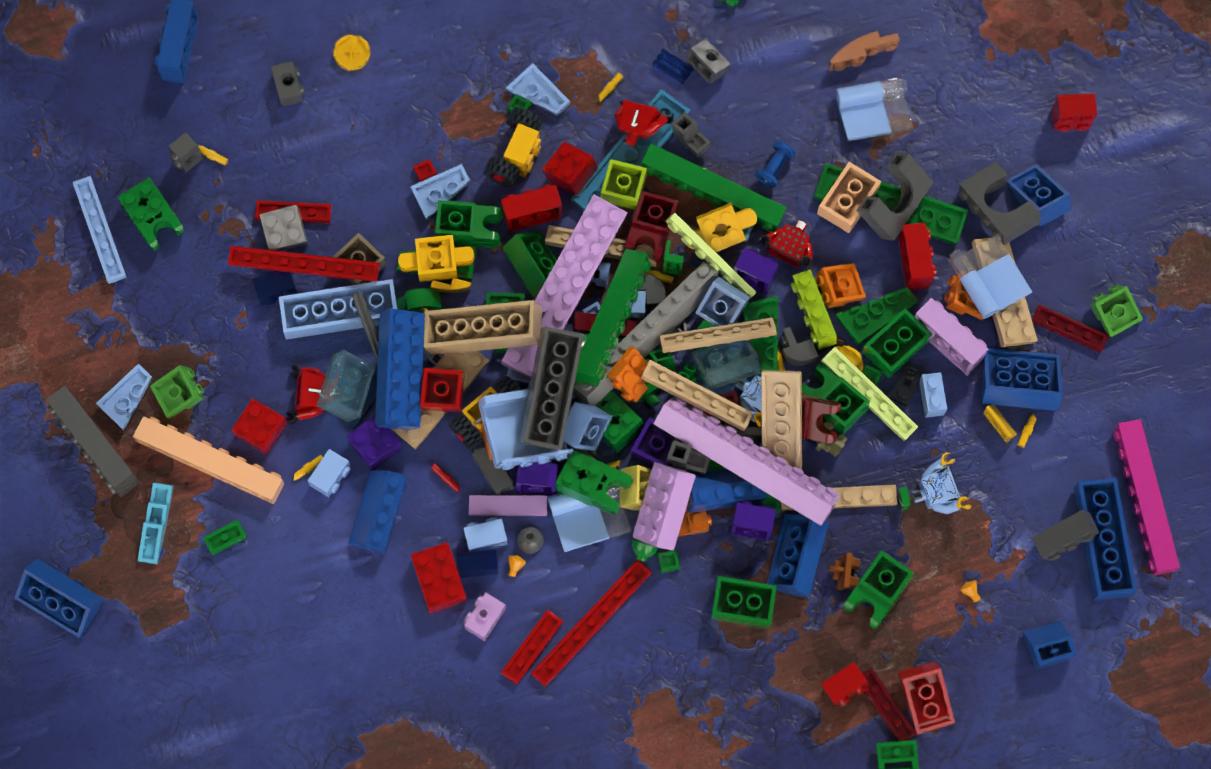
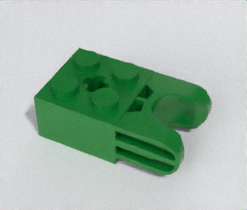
M150 177L117 197L121 206L152 251L160 247L156 234L161 228H171L177 235L185 232L181 222Z
M438 200L435 237L453 235L454 246L497 248L501 244L500 235L497 232L487 230L485 226L499 223L502 220L503 211L495 206Z
M819 364L815 368V376L820 380L822 386L813 389L802 384V394L840 403L841 411L835 414H824L823 420L829 421L836 431L844 435L868 411L870 400L845 379L837 376L827 366Z
M612 390L595 405L612 416L601 440L616 454L642 432L644 428L643 420ZM576 400V401L573 402L571 405L573 406L574 403H581V402H579L578 400Z
M573 450L556 481V491L591 507L594 506L615 515L619 511L618 502L612 499L607 492L612 487L628 489L633 484V479L630 475Z
M881 550L846 600L844 609L851 612L861 603L870 604L874 608V614L870 619V627L874 630L877 629L913 579L914 572ZM887 576L890 577L889 583L883 582V577L885 579Z

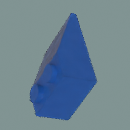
M1037 164L1007 180L1008 187L1021 205L1031 201L1041 213L1039 227L1071 210L1070 194Z

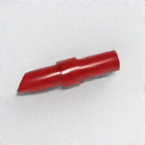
M436 463L430 468L441 478L440 480L456 492H460L459 484Z

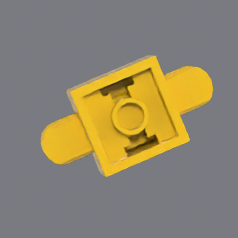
M729 203L696 217L700 228L693 231L715 252H719L745 241L746 237L743 229L753 226L757 222V215L751 208L735 213L732 203Z
M453 235L417 238L415 239L416 252L402 253L398 258L399 267L403 272L418 271L419 281L426 282L458 278L457 266L473 264L474 252L468 246L454 248Z

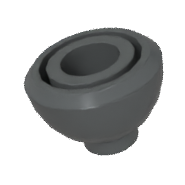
M526 527L518 533L516 541L518 548L522 552L533 554L542 548L544 538L537 528Z

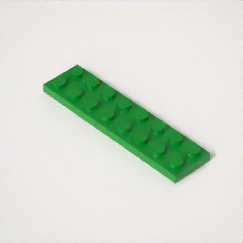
M826 163L814 199L823 201L844 169ZM881 182L879 190L874 197H879L891 211L899 203L901 188ZM924 196L905 225L926 223V228L930 229L931 238L957 246L968 210Z

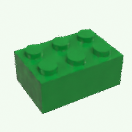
M904 308L864 345L862 353L885 376L890 378L930 341L932 334Z
M718 576L711 619L769 629L777 586Z

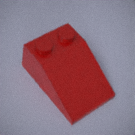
M936 661L898 672L902 691L917 734L955 723L942 671Z

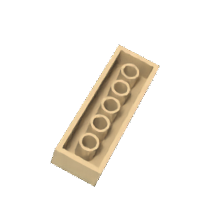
M534 300L425 311L424 348L432 355L538 345L542 323V308Z

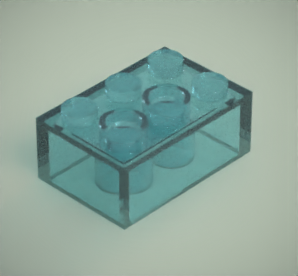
M749 340L707 346L691 352L693 365L697 369L696 373L704 387L708 390H714L761 373L758 355Z
M346 350L333 354L316 406L347 422L360 418L376 366Z

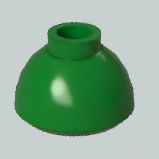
M636 538L632 539V549L636 554L635 559L646 562L647 558L652 557L659 548Z

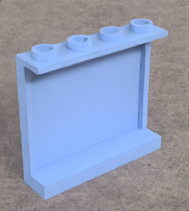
M529 389L487 395L478 401L495 469L509 470L516 465L527 467L532 465L533 462L544 464L548 463L551 459L562 461L567 459V456L573 452V448L567 449L565 441H563L562 450L560 451L519 443Z

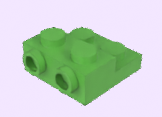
M1119 284L1108 289L1109 293L1105 295L1100 293L1094 296V301L1089 303L1097 320L1101 321L1107 335H1109L1108 337H1113L1143 320L1128 287L1119 286Z
M179 365L150 385L164 414L169 419L184 409L192 408L204 399L202 396L204 390L200 384H196L194 381L195 373L190 367L187 368L186 366Z

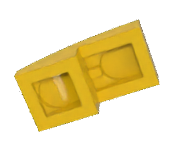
M453 278L451 285L432 280L430 288L443 293H459L471 290L472 285L470 282Z

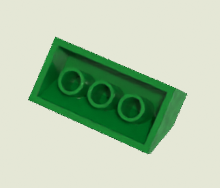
M540 231L516 234L502 247L534 300L537 298L557 262V258L549 245H545V239Z

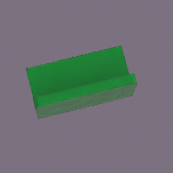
M667 240L663 273L681 276L684 256L670 254L671 240Z

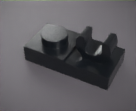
M905 364L890 399L907 407L923 372Z

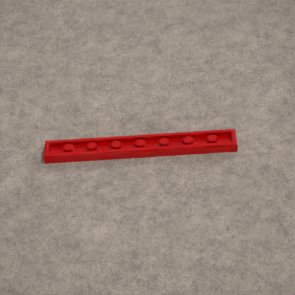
M230 246L228 258L229 266L368 282L378 281L380 268L379 262Z
M636 560L531 672V675L546 687L652 572L639 560Z

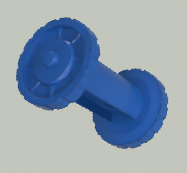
M780 141L774 142L773 149L776 152L765 170H757L755 173V177L761 183L772 188L778 184L775 176L786 158L793 159L796 155L793 148Z

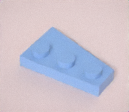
M533 63L506 87L507 91L531 101L533 104L556 116L571 104Z
M461 164L411 186V190L426 221L437 212L438 200L450 201L470 183V180Z
M138 364L96 404L124 431L153 378Z

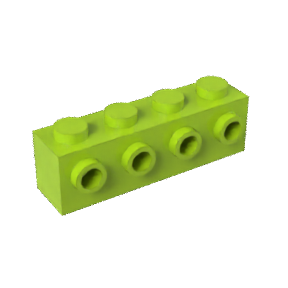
M811 269L793 275V282L790 283L793 293H796L798 296L797 303L799 309L803 310L805 314L803 316L804 322L811 329L810 337L813 344L816 343L818 350L837 344V335Z

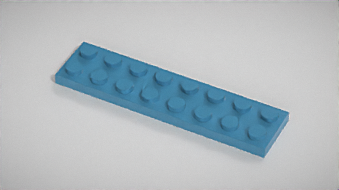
M662 89L648 104V106L657 108L661 115H663L664 110L668 111V115L674 113V121L684 112L688 115L691 112L689 108ZM671 123L662 126L647 140L638 138L635 147L625 144L627 135L624 134L598 165L597 171L579 194L571 198V202L585 211L594 194L601 198V190L610 159L641 166V162L650 144L662 148L674 134Z

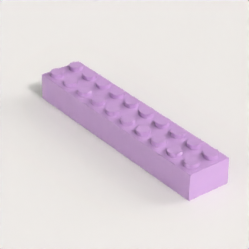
M595 194L592 196L535 299V302L542 308L541 328L548 326L564 330L628 212ZM538 345L508 348L501 364L531 380Z
M676 396L663 405L654 422V425L687 445H691L692 448L819 525H822L828 518L840 498V495L833 488H826L820 484L818 479L808 477L803 474L804 472L800 468L788 465L785 459L775 457L770 454L767 448L755 445L750 438L740 436L732 427L722 425L717 418L707 416L703 410L689 405Z

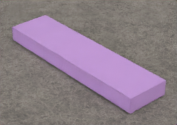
M469 495V516H547V496Z

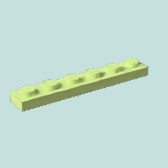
M676 213L666 220L668 228L674 233L677 232L682 237L683 243L691 246L700 259H705L709 266L717 270L723 280L751 296V298L755 295L756 291Z
M836 347L821 360L837 376L845 379L869 399V409L903 441L918 428L905 413Z

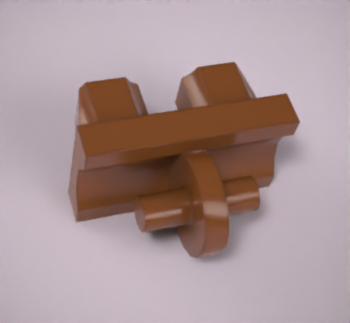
M846 552L845 555H840L839 560H834V566L828 567V572L833 573V580H837L836 590L853 589L859 583L858 577L851 576V570H859L861 562L860 559L852 557L853 553Z

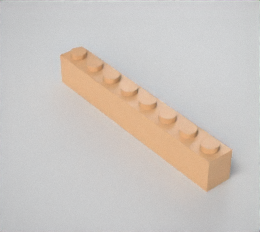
M143 416L133 435L136 442L275 504L284 486L281 475L272 471L268 473L258 464L252 466L246 463L247 460L240 456L232 457L225 449L219 448L217 450L207 441L202 440L199 442L195 440L193 435L187 432L184 434L177 432L178 429L169 424L164 426L160 424L161 421L154 417L146 418Z

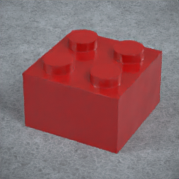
M1095 93L1058 95L1051 109L1053 130L1066 132L1070 129H1077L1078 131L1090 129L1097 116Z
M564 141L542 168V171L548 182L577 196L597 171L598 166L592 155Z
M424 368L420 402L422 410L461 413L465 382L464 372Z
M252 398L231 431L236 438L267 455L288 423L284 416Z
M855 662L821 683L832 702L836 706L840 705L841 707L851 702L850 697L855 694L860 696L868 690L867 686L870 685Z

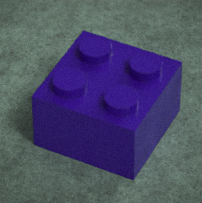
M744 248L734 266V271L755 291L766 296L776 278L779 264L770 257L765 258L759 255V252L754 249Z
M375 415L346 436L348 443L371 471L402 449L401 441L390 428L375 427Z
M649 417L631 450V457L652 468L654 462L670 466L667 457L672 442L674 440L682 443V441L654 425L655 420Z
M549 461L544 464L533 462L532 465L527 467L518 465L517 493L545 496L556 494L558 464Z
M748 501L737 502L731 534L769 541L776 510L772 509L769 505H760L759 507L754 506L753 503Z

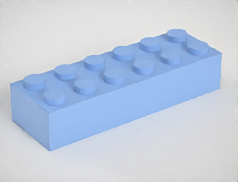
M393 279L280 296L281 318L286 340L364 328L352 297L357 292H362L374 326H378L380 312L389 308L397 309Z

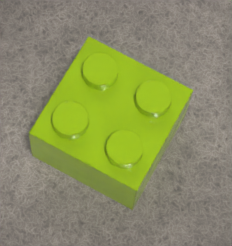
M610 159L601 190V198L613 205L636 210L645 183L647 168Z

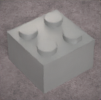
M297 205L260 214L269 250L285 251L308 244L300 210Z

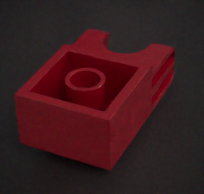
M642 191L626 240L625 249L635 251L639 245H648L653 249V261L660 263L671 232L666 220L672 214L677 213L678 200Z
M802 394V439L823 443L836 442L837 434L824 425L823 416L824 414H835L841 411V404Z

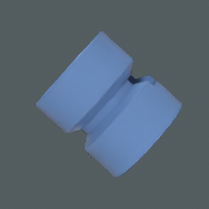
M601 262L597 269L600 270L599 278L593 276L589 285L595 283L596 286L606 288L611 264Z

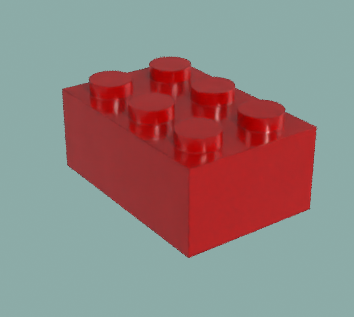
M544 185L534 191L529 189L522 194H510L501 199L503 217L508 233L562 219V202L556 185Z
M926 223L903 225L898 237L905 284L910 291L929 289L934 281V276H936V266L932 264L931 259L934 255L933 247H929L928 241L931 239L930 229L926 228Z
M448 542L411 554L430 614L467 602Z

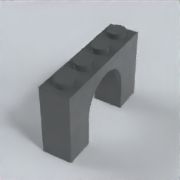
M896 152L886 166L897 178L901 186V197L897 206L890 211L879 197L866 196L856 210L878 236L885 240L894 241L898 237L902 226L908 222L910 216L933 183L909 153Z
M994 162L959 183L958 195L963 202H967L971 212L974 215H978L982 225L985 228H989L993 238L996 241H1000L1004 246L1040 224L1041 213L1031 201L1007 213L996 212L987 206L985 199L991 193L1007 184V173L997 162Z
M481 445L477 447L472 454V458L494 494L501 495L513 488V482L506 471L502 468L495 469L493 460H489L486 446Z

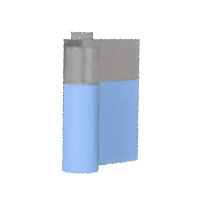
M900 77L836 89V100L848 141L913 130L904 98L905 91H907L906 80Z
M998 235L967 252L956 250L949 255L951 257L948 260L983 319L992 316L1032 293Z
M612 487L607 494L620 505V487ZM562 493L547 496L564 552L632 532L623 507H619L618 513L613 515Z

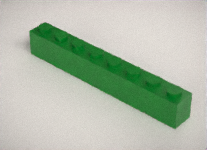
M650 144L641 162V167L647 168L646 175H654L666 184L671 183L683 192L688 191L700 200L705 199L715 207L719 208L732 203L735 213L746 208L753 209L757 215L756 224L769 232L777 229L787 208L653 144Z
M625 249L581 351L575 378L576 382L598 387L600 380L604 379L605 368L611 362L613 349H616L618 346L619 335L624 332L625 321L631 315V307L637 301L638 290L643 287L644 276L650 270L651 262L648 260L647 253Z

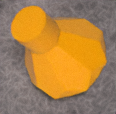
M519 555L508 556L510 567L508 575L516 577L517 571L525 565L526 561Z
M976 580L966 582L961 587L960 591L971 597L974 603L981 599L977 593Z

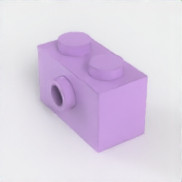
M487 593L483 597H478L474 604L476 606L473 613L469 612L463 621L465 623V630L483 641H486L506 610L504 603Z

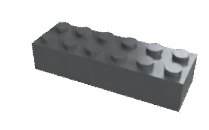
M548 326L541 328L520 433V444L554 451L562 450L584 334Z
M63 386L46 399L49 403L47 408L77 448L81 450V453L105 482L113 495L118 493L122 497L140 484L66 386Z

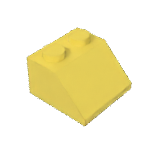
M635 465L620 470L632 477L633 484L628 489L620 487L619 507L640 511L652 469Z

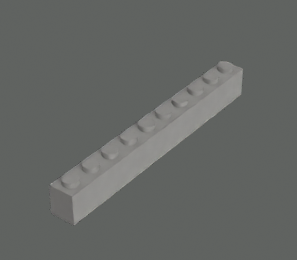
M704 262L694 270L618 344L616 349H613L611 362L607 364L604 379L600 380L598 387L583 383H577L574 386L577 400L582 404L593 406L601 401L614 388L610 384L611 380L607 377V374L629 346L635 347L641 356L645 358L660 343V335L670 334L701 304L713 281L719 277L718 271Z

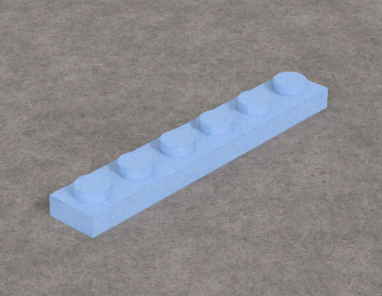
M91 176L74 181L73 185L108 284L127 278Z

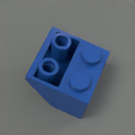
M1060 621L1022 632L1035 670L1073 659L1077 655L1071 636Z

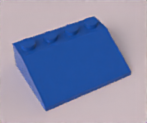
M988 348L983 358L982 404L1059 411L1063 397L1060 355Z

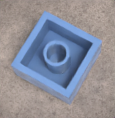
M718 277L713 281L695 313L716 327L735 324L751 296Z
M574 403L569 410L563 441L574 448L596 451L612 416L596 406Z

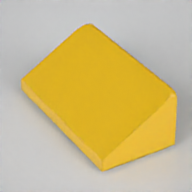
M989 405L985 408L983 414L1006 443L1017 436V433L995 405Z

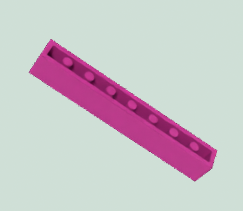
M1141 419L1118 423L1114 428L1115 430H1113V436L1115 441H1118V455L1120 460H1123V474L1128 479V493L1133 498L1132 508L1134 514L1138 517V531L1143 536V550L1148 555V569L1152 571L1153 576L1176 572L1180 565Z

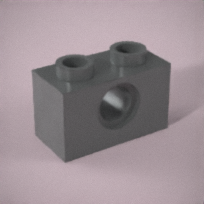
M707 39L693 46L686 57V60L709 84L723 77L731 65Z
M293 61L271 66L281 106L303 102L302 95L305 92L303 84H298L297 78L301 77L299 69L294 67ZM289 81L293 82V83H292L291 85H289V86L285 85L286 82H289Z
M186 132L169 145L171 151L169 155L173 159V164L179 170L182 168L185 173L203 160L197 143Z

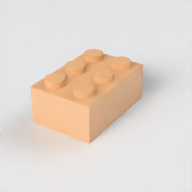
M849 162L819 205L817 214L850 233L861 217L856 210L866 196H875L881 181Z

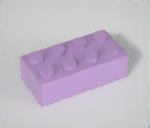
M931 298L915 314V318L932 334L929 342L966 376L982 362L988 351L985 342L973 336L972 331L966 326L963 327L958 322L957 317L952 313L949 314L939 301Z
M654 462L632 537L655 547L674 551L696 475L669 465Z

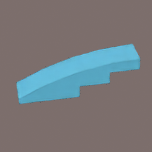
M153 483L146 521L143 523L138 555V561L158 564L169 516L173 485Z

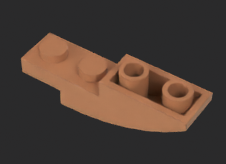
M878 31L850 42L830 60L829 71H841L849 66L857 67L865 63L867 55L873 56L881 51L886 50L889 52L896 49L900 40L898 33L880 37Z

